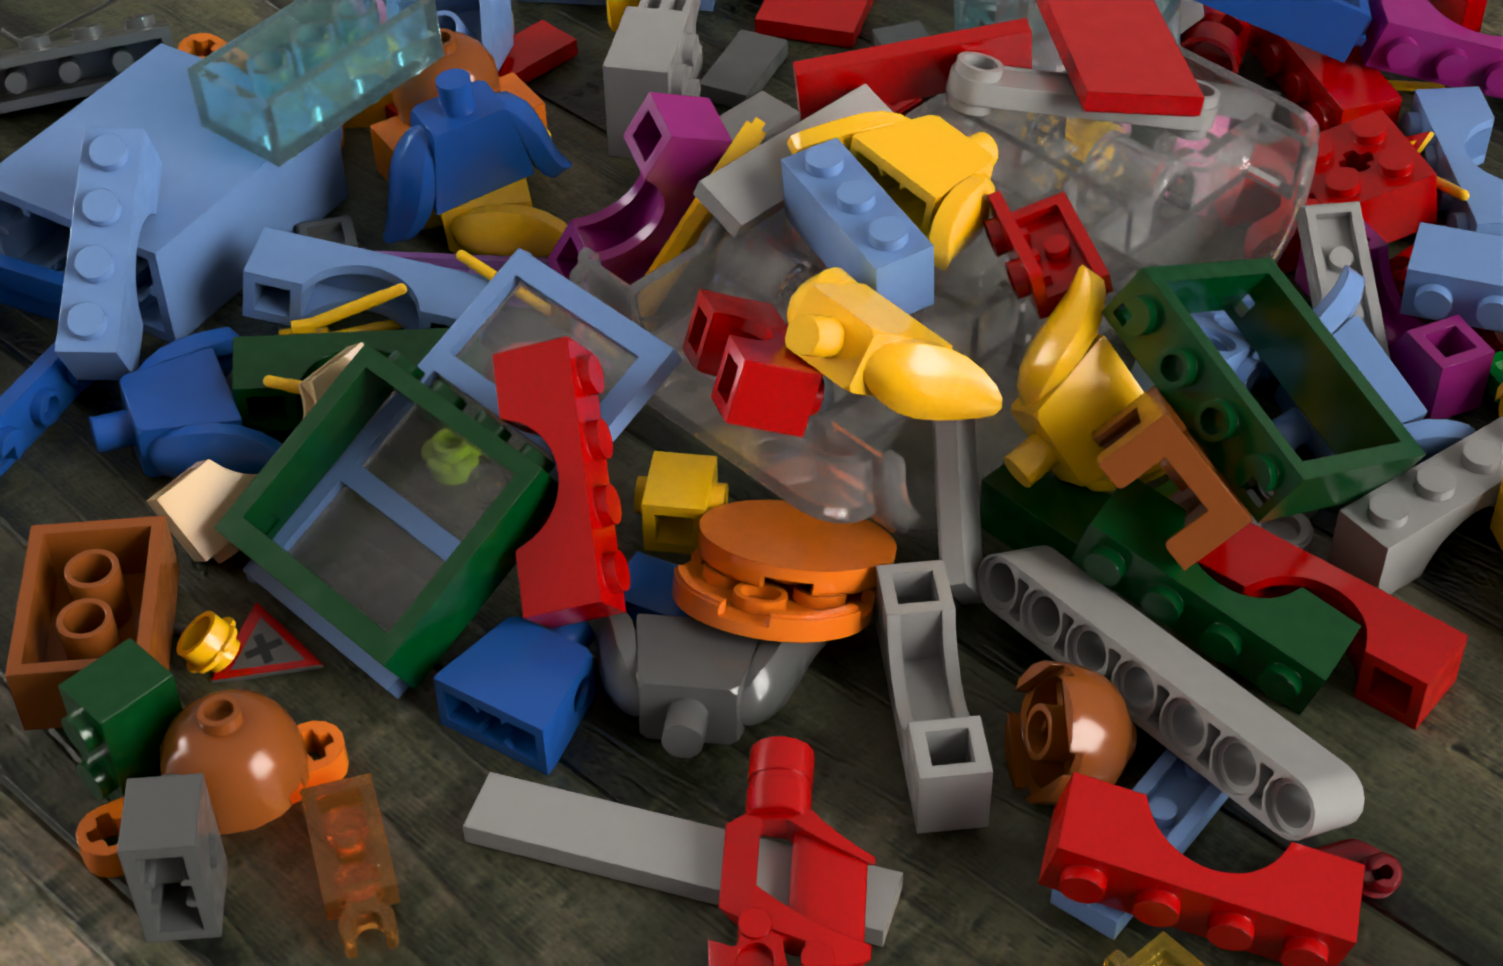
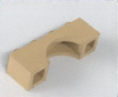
M362 342L346 347L298 384L303 403V418L363 347L364 344ZM395 391L392 392V394L387 398V400L394 394ZM210 459L197 461L146 500V502L157 516L166 515L170 532L194 562H206L213 557L220 564L240 549L216 531L214 527L257 474L235 472L220 466Z

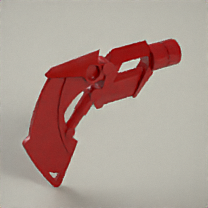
M772 736L760 739L753 744L750 750L749 786L746 795L745 814L725 825L718 908L738 926L737 945L729 946L708 939V966H788L785 953L800 957V966H863L871 960L872 945L864 942L868 865H875L876 857L843 837L812 810L811 790L813 788L815 754L807 743L799 739L786 736ZM762 835L771 838L787 839L792 843L788 906L756 885L760 837Z

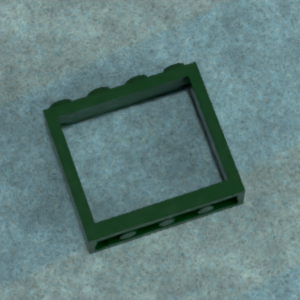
M1271 257L1142 267L1101 311L1257 523L1356 501L1394 478L1406 473L1426 455ZM1247 294L1256 303L1250 310L1242 301ZM1224 310L1335 455L1302 461L1190 314ZM1257 482L1264 492H1274L1264 504L1252 489Z
M365 343L220 519L214 529L382 666L416 690L517 563L515 551L531 540L545 525L556 502L558 483L549 475L555 464L535 447L526 442L520 451L516 450L507 443L513 435L491 416L480 411L475 419H472L463 412L468 403L447 385L437 380L431 388L420 382L425 373L403 354L394 350L387 358ZM395 391L508 472L513 478L391 630L387 632L276 543L273 538L387 398Z

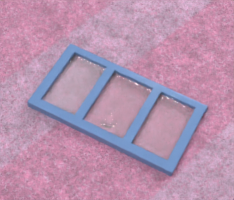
M518 248L418 364V367L425 373L420 382L429 388L437 380L447 385L468 403L463 412L472 419H475L479 412L483 411L506 428L513 435L507 442L510 446L520 451L527 442L543 453L555 464L549 475L559 483L557 464L545 440L540 436L526 434L500 419L492 354L564 336L570 337L592 352L598 358L604 374V392L598 394L601 418L607 423L613 442L682 359L674 348L534 258L530 252ZM394 392L302 502L273 540L389 632L513 476L401 395ZM251 559L242 569L251 583L261 585L397 699L410 686L377 662Z

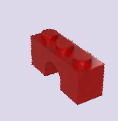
M699 289L682 350L695 372L717 376L710 397L725 423L803 438L809 417L815 416L818 413L823 402L825 389L823 374L786 347L785 336L788 325L773 304Z

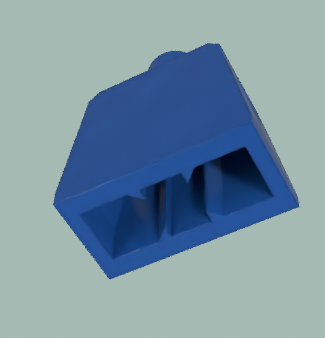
M519 616L506 618L440 670L433 678L440 723L548 776L555 768L594 700L596 688L593 656L587 649L594 641L592 628L584 621L548 630Z

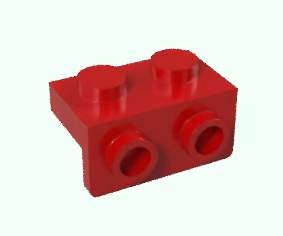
M1000 190L987 194L993 218L983 221V225L990 246L996 257L1007 254L1010 261L1004 263L1013 292L1018 300L1029 297L1040 320L1050 316L1066 294L1078 268L1082 264L1104 280L1106 294L1113 292L1110 273L1064 191L1012 212Z

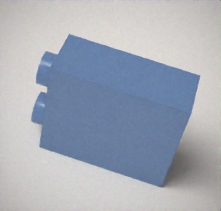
M160 43L0 163V254L65 273L84 127L144 128L160 155L163 164L157 215H149L145 219L138 240L136 255L137 298L143 321V331L171 343L192 333L243 288L244 268L264 227L296 234V224L322 220L349 196L340 146L343 138L341 122L335 113L334 106L328 104L314 93L307 91L294 92L242 73L228 62L221 60L212 62Z

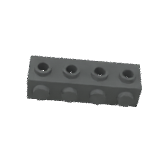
M144 13L123 18L125 27L104 31L102 23H92L71 28L72 37L51 41L49 33H41L17 39L19 47L0 51V114L91 96L160 43L175 48L170 25L166 19L156 20L154 13Z

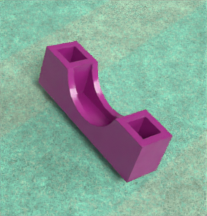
M1428 0L1368 1L1373 20L1365 32L1367 40L1359 48L1366 67L1454 88L1479 86L1484 95L1503 99V36L1482 34L1465 28L1441 14Z
M656 92L648 93L623 134V138L640 170L638 179L631 189L612 205L596 213L571 219L547 258L551 269L605 304L626 305L696 196L693 193L699 181L712 173L732 143V139L710 98Z
M1364 221L1390 360L1428 412L1423 419H1446L1479 408L1482 403L1495 351L1459 315L1425 325L1415 316L1400 314L1402 299L1392 277L1388 244ZM1300 247L1294 281L1311 298L1302 247Z

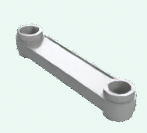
M972 51L961 52L957 55L956 62L951 66L945 87L947 92L946 103L954 110L967 115L985 116L991 113L992 108L1153 126L1161 127L1176 137L1191 141L1205 139L1207 132L1211 130L1220 106L1218 100L1221 94L1214 86L1195 79L1205 97L1201 114L1196 117L1085 112L1067 73L1005 66L992 56Z

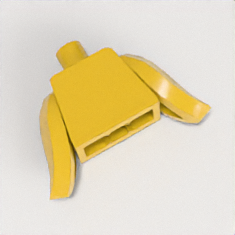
M875 111L864 112L795 133L787 140L788 150L793 155L814 145L838 138L934 245V267L941 271H946L950 262L974 242L984 230L983 221L990 219L992 215L987 194L995 192L991 176L993 167L998 160V148L994 139L985 132H977L967 137L939 116L926 115L910 119L897 113Z
M546 128V130H547V132H548V134H549V136H550V138H551V133H550V131ZM524 178L439 215L432 210L423 229L443 225L449 250L453 253H456L458 250H465L473 255L512 256L518 248H521L524 251L530 252L533 257L548 258L568 225L554 215L532 206L527 179Z
M1083 264L1078 268L1066 294L1028 345L1019 366L1016 384L1019 396L1012 403L1010 410L1028 437L1003 457V461L1016 480L1027 488H1030L1047 472L1052 470L1062 481L1082 487L1086 486L1094 492H1114L1117 487L1098 466L1097 456L1104 449L1095 442L1092 432L1144 393L1107 337L1097 334L1103 317L1101 311L1105 308V283L1099 275ZM1158 462L1139 476L1138 479L1147 483L1166 474V472Z
M833 267L818 273L801 284L791 296L787 310L786 347L842 389L855 394L876 397L882 404L894 412L913 419L933 421L980 419L993 416L1002 409L1003 398L998 387L981 367L967 356L953 350V345L868 285L858 283L842 268Z

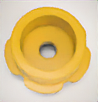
M206 611L197 616L186 627L177 643L176 652L187 661L188 671L204 674L211 670L217 673L232 662L240 647V642L236 638L238 632L235 628L236 622L233 618H220L213 611Z

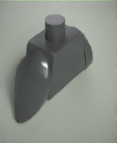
M627 612L586 621L594 632L599 672L604 691L610 701L625 714L631 717L639 716L640 734L648 739H661L662 746L667 753L678 758H691L698 755L704 743L731 745L738 742L746 725L761 724L773 717L788 702L814 657L829 642L791 643L755 639L725 632L706 625L693 617L638 613L636 618V635L632 619Z

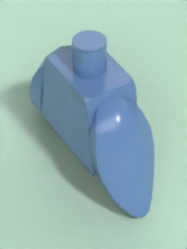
M1344 265L1334 287L1312 310L1425 452L1426 455L1414 466L1419 465L1475 432V428L1466 423L1449 419L1423 420L1428 412L1361 318L1358 315L1353 317L1362 300L1365 278L1348 265ZM1279 384L1274 398L1283 414L1271 421L1293 450L1306 444L1315 459L1335 455L1284 387Z

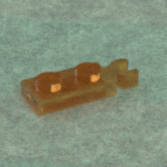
M371 773L300 789L327 921L339 918L338 930L344 953L349 959L359 957L356 939L361 932L367 929L382 931L388 949L396 948L399 943V932L395 913L389 905L400 903L401 900Z

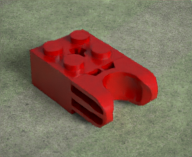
M1383 109L1224 169L1212 178L1207 189L1206 201L1212 213L1225 225L1237 226L1259 221L1250 229L1246 243V258L1271 257L1281 271L1286 274L1297 269L1301 241L1296 213L1300 206L1360 201L1363 220L1388 244L1417 233L1420 222L1437 225V173Z

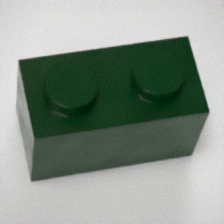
M129 638L58 685L67 715L61 719V724L68 738L80 751L83 760L76 766L77 772L88 790L99 800H103L107 796L113 801L124 797L126 781L129 778L161 776L160 746L173 718L183 710L173 674Z

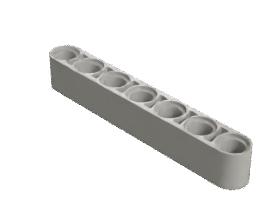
M1047 545L990 554L981 561L977 572L978 591L983 602L992 612L1055 661L1090 668L1115 684L1129 709L1131 720L1277 835L1289 841H1299L1348 826L1358 820L1363 812L1365 801L1363 786L1357 774L1345 762L1111 590L1095 581L1089 574L1055 549Z

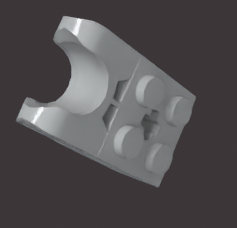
M640 0L638 7L626 6L602 66L609 157L634 159L623 138V134L649 92L700 97L703 54L702 45L699 43V36L696 34V23L701 0Z

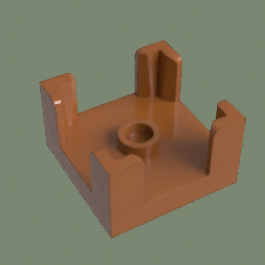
M1155 385L1092 432L1095 442L1104 449L1097 456L1098 466L1117 488H1125L1158 462L1173 483L1179 488L1168 499L1186 510L1185 527L1167 539L1165 545L1184 571L1253 521L1248 509Z

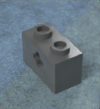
M164 774L157 777L127 779L117 854L146 942L222 937L228 861L204 774Z

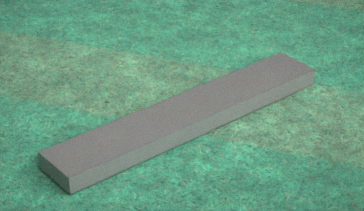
M489 772L463 824L465 842L714 905L719 904L725 829L493 772ZM760 838L756 885L788 906L792 845ZM868 865L865 943L883 947L902 891L903 872Z

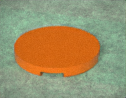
M745 500L723 504L703 514L698 528L697 551L706 563L718 572L737 581L760 588L764 585L765 577L788 585L810 584V594L814 596L847 595L875 588L876 565L894 564L897 550L894 538L885 529L872 521L836 508L798 501Z
M697 549L692 551L691 561L674 567L672 597L677 606L686 614L716 629L767 641L810 643L842 639L865 629L872 619L875 588L847 595L814 596L810 594V584L788 585L775 582L765 577L764 585L760 588L737 581L718 572L707 564Z

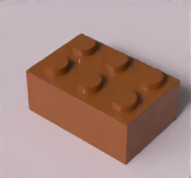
M166 515L31 525L5 673L24 731L63 728L61 719L67 715L58 685L129 638L169 671L180 568Z

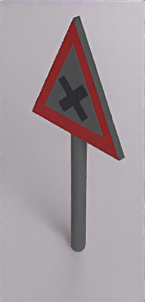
M256 601L236 636L240 642V647L235 658L226 668L215 673L211 682L247 680L325 667L323 663ZM175 622L173 635L181 637L188 625Z

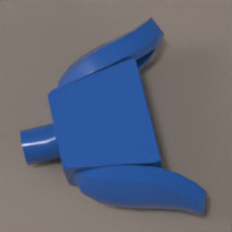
M463 69L445 70L435 80L438 96L415 105L410 112L411 127L401 136L393 152L389 170L388 213L383 240L389 244L408 241L425 227L432 210L439 215L533 175V167L545 176L556 178L572 167V162L557 150L538 114L527 101L508 91L494 92L485 81L477 80L471 83L469 73Z
M221 327L192 334L159 348L135 372L126 374L120 379L119 386L123 410L89 417L90 429L97 453L133 446L142 473L149 477L169 476L175 479L197 461L207 459L235 472L258 474L282 443L260 431L242 425V418L225 379L233 369V337H240L230 327Z

